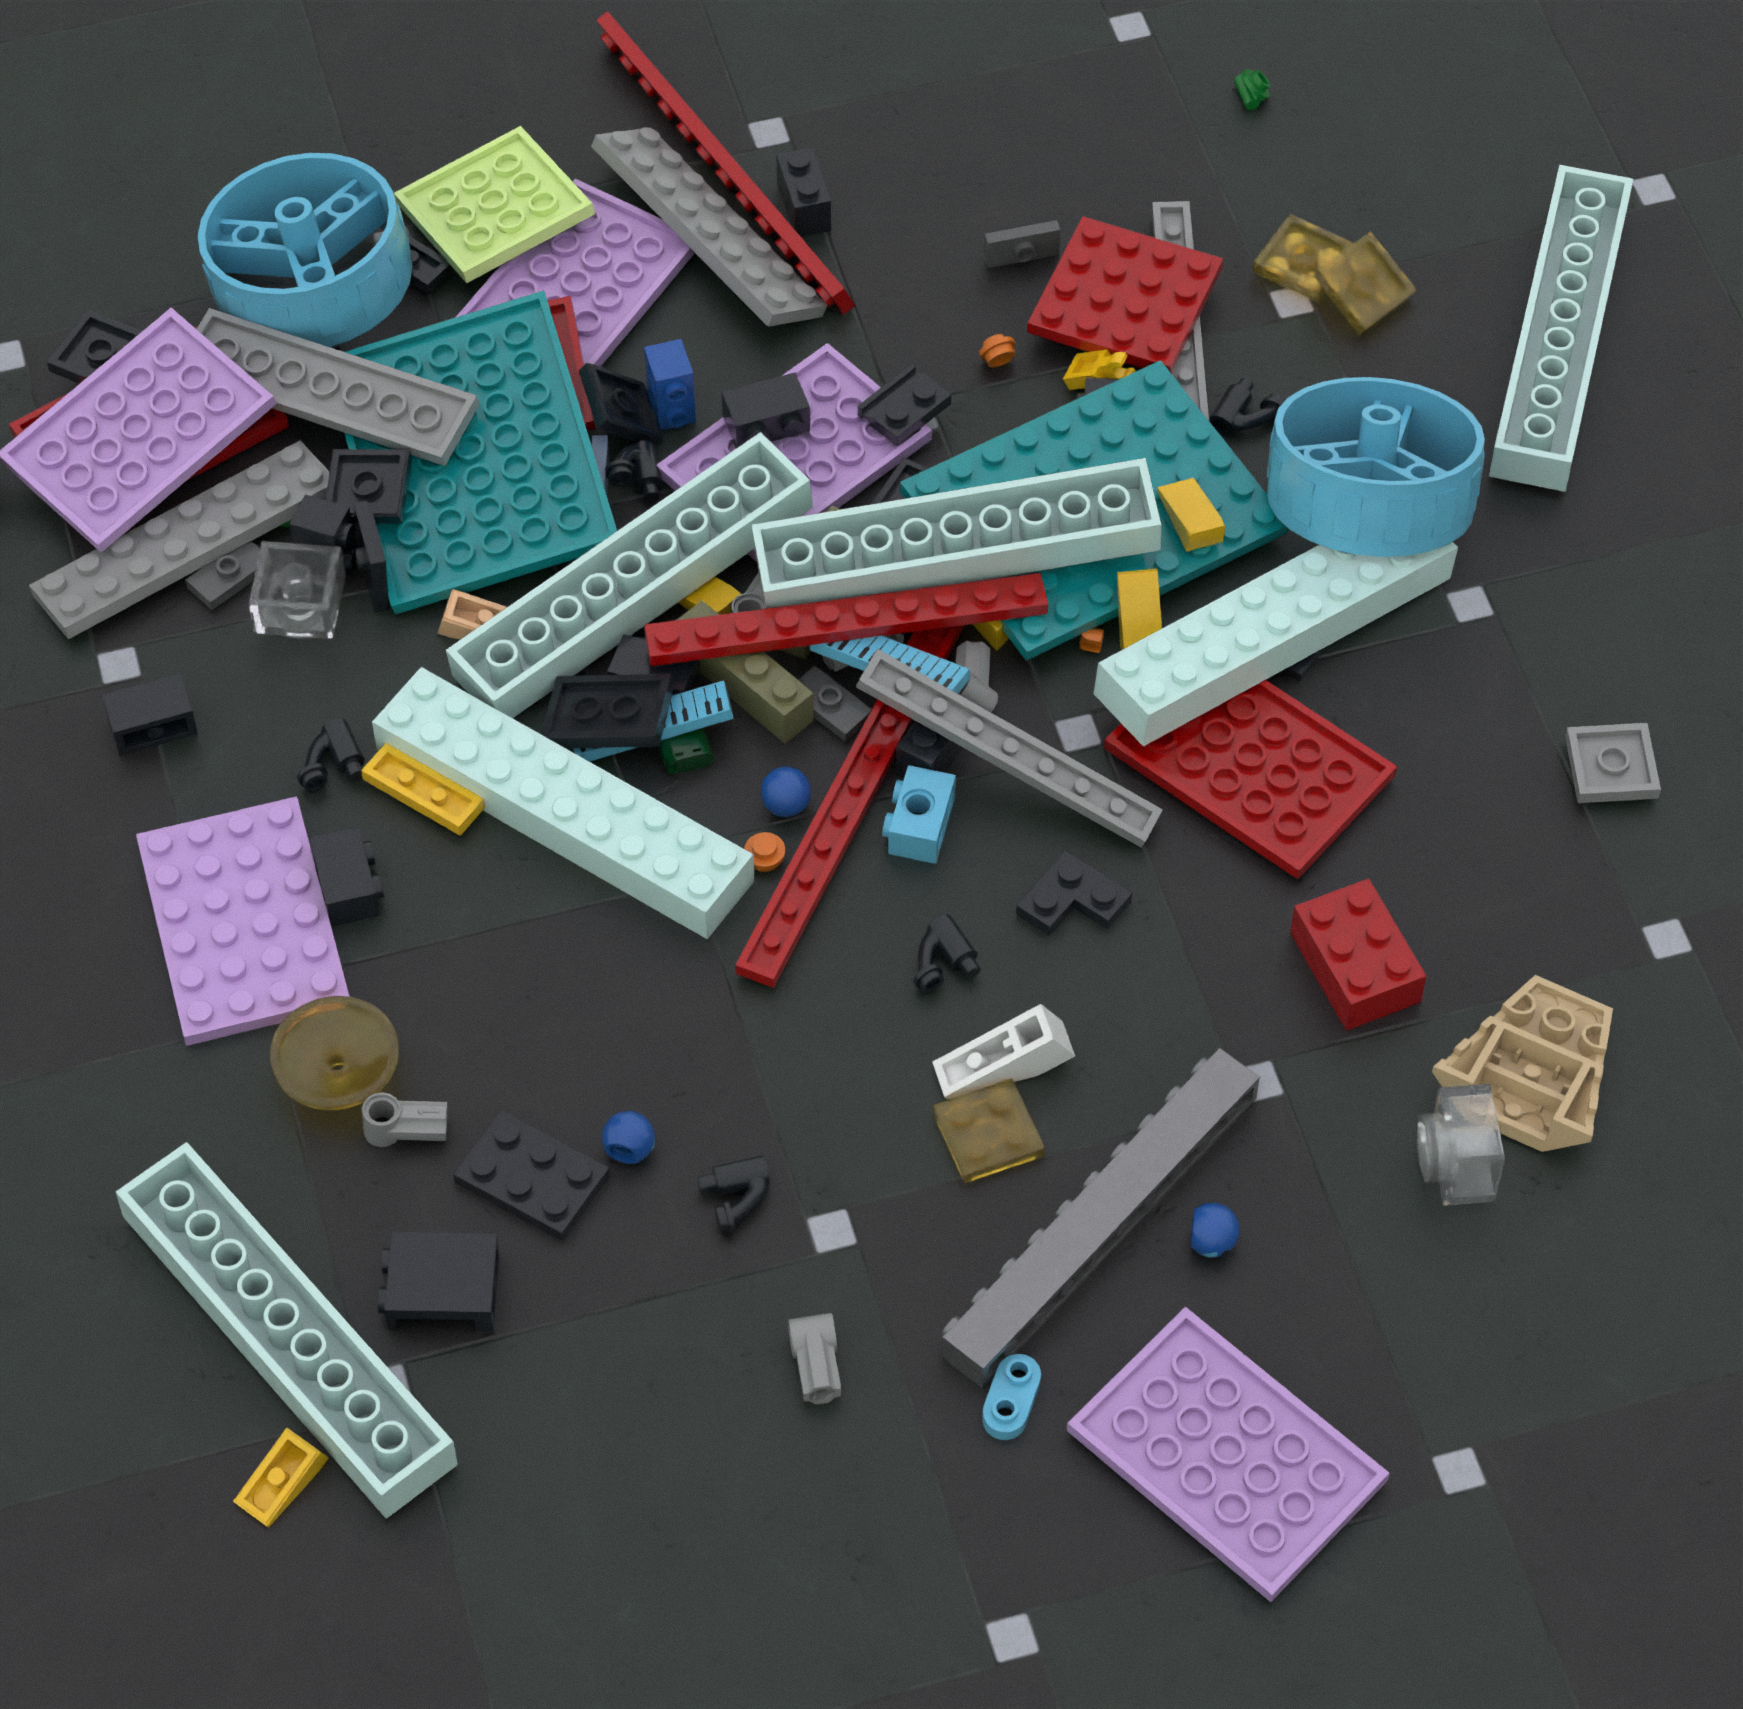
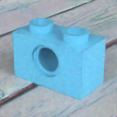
M908 765L904 781L897 780L892 798V803L896 804L894 814L887 813L883 825L882 836L888 837V854L934 864L937 863L955 800L956 775Z

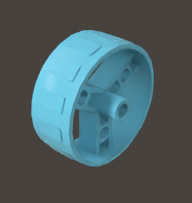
M305 153L285 156L262 163L242 173L223 187L209 203L201 218L198 231L199 251L203 261L202 267L213 300L220 312L327 347L350 341L371 330L387 318L401 302L410 284L413 267L410 245L394 192L386 179L373 167L351 157L332 153ZM380 227L384 230L378 243L363 259L348 270L335 276L332 268L335 262ZM228 273L292 277L297 287L286 289L261 288L244 284L228 276Z
M1354 377L1323 381L1305 387L1289 396L1278 408L1271 433L1267 468L1269 506L1275 516L1291 531L1311 542L1337 551L1355 555L1393 557L1430 552L1446 546L1462 536L1472 524L1477 496H1479L1485 456V438L1482 426L1475 416L1456 400L1433 389L1405 381L1374 377Z

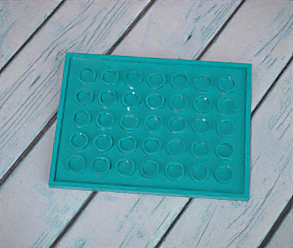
M544 290L345 351V353L477 395L480 403L445 466L412 455L402 524L375 523L386 559L388 596L395 615L447 599L452 589L467 593L577 559L617 532ZM345 433L349 449H392Z
M1161 360L900 482L899 492L907 499L1146 458L1161 521V550L1006 576L1013 577L1041 573L1048 601V614L1000 620L1003 624V631L1026 661L1119 616L1117 572L1157 568L1160 596L1289 533V528L1275 516L1269 506L1267 493ZM1194 478L1221 516L1226 529L1223 542L1186 552L1160 499L1157 487Z

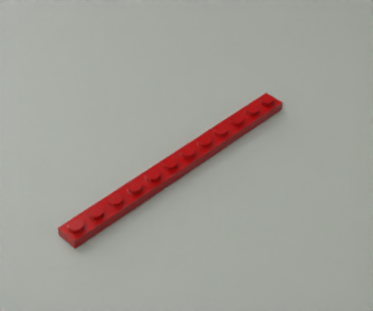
M607 11L596 21L604 31L599 37L612 54L617 50L622 54L618 59L631 76L636 72L641 78L637 82L650 98L656 95L660 99L656 104L666 118L671 121L675 117L679 121L676 128L689 144L693 140L696 141L699 146L695 150L709 167L714 163L719 168L715 171V174L728 190L732 186L736 188L738 193L734 196L745 211L749 213L754 209L758 214L754 219L767 236L772 233L777 236L778 240L774 243L785 258L789 260L794 256L799 262L795 265V268L808 284L813 280L817 283L819 287L815 291L826 303L827 307L829 308L834 304L843 315L855 307L841 283Z
M965 625L915 631L912 633L907 645L947 660ZM877 699L735 965L737 975L772 988L775 987L896 757L897 745L915 720Z

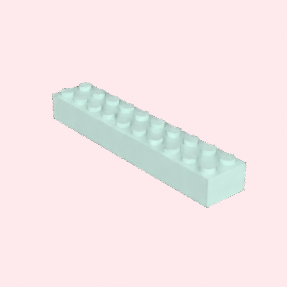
M1559 165L1495 442L1489 477L1566 491L1631 193L1632 178Z
M761 432L446 649L452 676L470 695L514 718L551 692L554 688L556 677L574 676L618 645L623 634L631 636L645 624L651 622L755 549L752 532L753 524L800 517L812 509L810 480Z
M1146 458L752 525L754 547L766 609L982 581L1161 550V521Z
M1451 542L1430 552L1409 556L1376 557L1355 555L1318 545L1098 663L1093 694L1139 743L1145 746L1449 580L1458 547Z
M422 667L372 721L376 749L378 751L387 743L482 797L485 804L484 812L706 939L710 937L754 883V858L752 853Z
M187 1142L116 1191L124 1219L386 1519L458 1465L453 1440Z

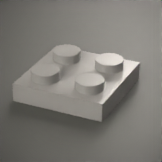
M1648 723L1567 727L1565 739L1578 803L1659 799L1661 787Z

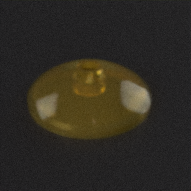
M348 996L323 997L298 1007L279 1025L270 1048L272 1071L282 1090L300 1104L320 1110H342L364 1103L369 1096L379 1093L388 1084L396 1070L399 1059V1044L396 1031L388 1017L374 1005ZM336 1065L344 1066L340 1070H331Z

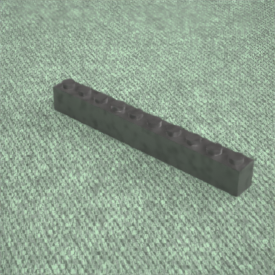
M1220 1048L1209 1059L1206 1057L1202 1058L1193 1068L1190 1079L1183 1087L1177 1085L1169 1092L1160 1111L1156 1115L1150 1113L1143 1119L1137 1129V1135L1129 1143L1125 1141L1120 1143L1113 1151L1109 1159L1110 1163L1101 1172L1098 1170L1092 1172L1084 1182L1082 1192L1073 1201L1067 1199L1059 1207L1054 1221L1047 1229L1039 1228L1031 1236L1024 1253L1018 1259L1012 1257L1004 1264L999 1272V1279L990 1288L985 1286L976 1293L970 1303V1309L961 1318L956 1316L949 1321L941 1334L942 1358L983 1388L995 1376L1000 1362L1007 1356L1017 1353L1257 1099L1260 1077Z

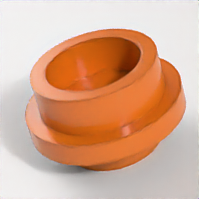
M1003 334L993 335L983 342V347L979 350V356L991 368L1005 365L1016 356L1014 350L1016 343L1013 337H1004Z
M757 833L747 840L744 847L746 851L753 854L754 869L760 872L775 870L785 858L784 842L773 833Z

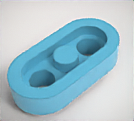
M1013 1354L1004 1358L998 1365L983 1407L982 1416L985 1430L996 1439H1014L1024 1431L1041 1381L1040 1367L1033 1358L1024 1354ZM1015 1370H1022L1026 1375L1022 1378H1017L1011 1373ZM1001 1408H1008L1013 1413L1009 1416H1002L997 1411Z

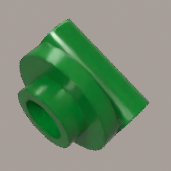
M1247 68L1234 79L1236 88L1247 110L1256 109L1261 101H1265L1270 97L1268 90L1270 83L1259 70L1253 72Z

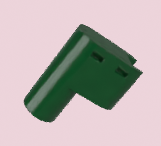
M704 728L661 740L658 746L663 764L667 767L668 773L672 775L704 768L714 761V755Z

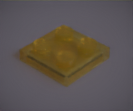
M1290 214L1254 260L1252 272L1319 302L1354 255L1356 244Z
M1371 231L1313 275L1359 335L1417 291Z
M1013 1079L933 1105V1115L964 1183L1044 1156L1045 1147Z

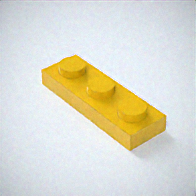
M387 743L382 746L361 770L364 781L459 836L464 833L485 808L482 797Z

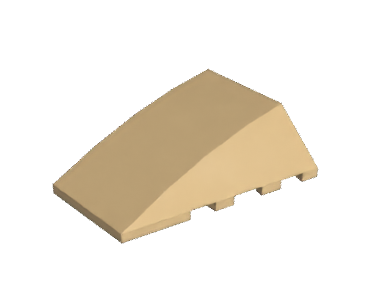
M1534 975L1503 1003L1501 1010L1493 1017L1489 1016L1484 1020L1476 1033L1469 1039L1464 1038L1455 1046L1454 1052L1446 1060L1442 1058L1435 1064L1432 1073L1464 1118L1541 1152L1589 1143L1593 1136V1124L1597 1111L1598 1093L1603 1074V1062L1607 1050L1613 1008Z

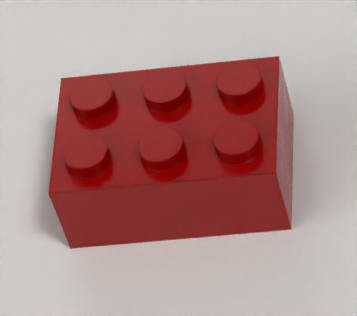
M1369 878L1294 906L1290 934L1346 1031L1421 1003L1426 974Z

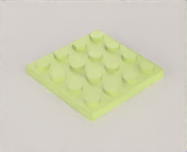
M521 126L394 193L399 207L466 283L595 215L593 203Z

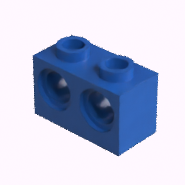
M677 339L644 347L646 387L660 430L679 428L686 424L695 423L694 375L682 340Z

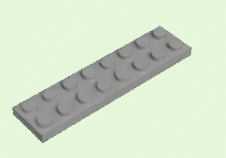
M644 127L635 130L595 135L591 147L768 327L823 317L827 305L816 294V291L793 271L791 265L784 262L771 249L768 242L761 239L753 231L747 221L741 218L726 203L725 199L718 195L704 181L703 177L696 173L682 159V156L661 138L657 131L651 127Z
M211 308L208 309L197 327V330L274 396L276 405L272 409L392 449H409L411 455L443 466L448 462L480 405L477 395Z
M300 440L125 533L102 553L95 549L29 585L32 595L64 635L70 639L291 520L305 494L325 500L330 472Z

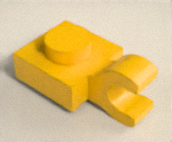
M1108 350L1090 351L1075 355L1063 380L1069 390L1085 388L1086 378L1121 379L1136 372L1135 368H1122L1127 358V354L1124 352H1116L1111 355Z

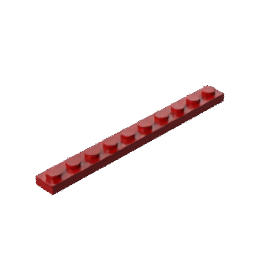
M1041 573L645 624L644 629L650 666L1045 615L1048 614V601Z

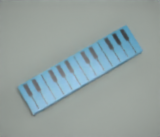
M884 636L810 645V651L865 671L876 650L879 649L957 694L970 680L969 668Z
M724 680L673 695L661 740L734 719ZM637 747L574 748V753L590 762Z

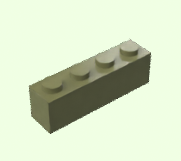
M700 601L677 620L719 614L704 601ZM764 651L700 660V673L712 683L724 680L729 697L784 744L814 721L813 692Z

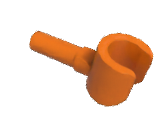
M1093 628L1082 633L1079 648L1085 651L1100 653L1104 630Z

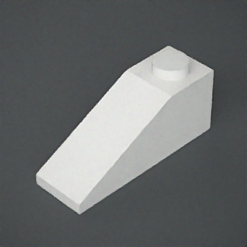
M1039 1004L936 1059L932 1063L943 1095L949 1100L1039 1076L1075 1057L1063 1021L1042 1004Z

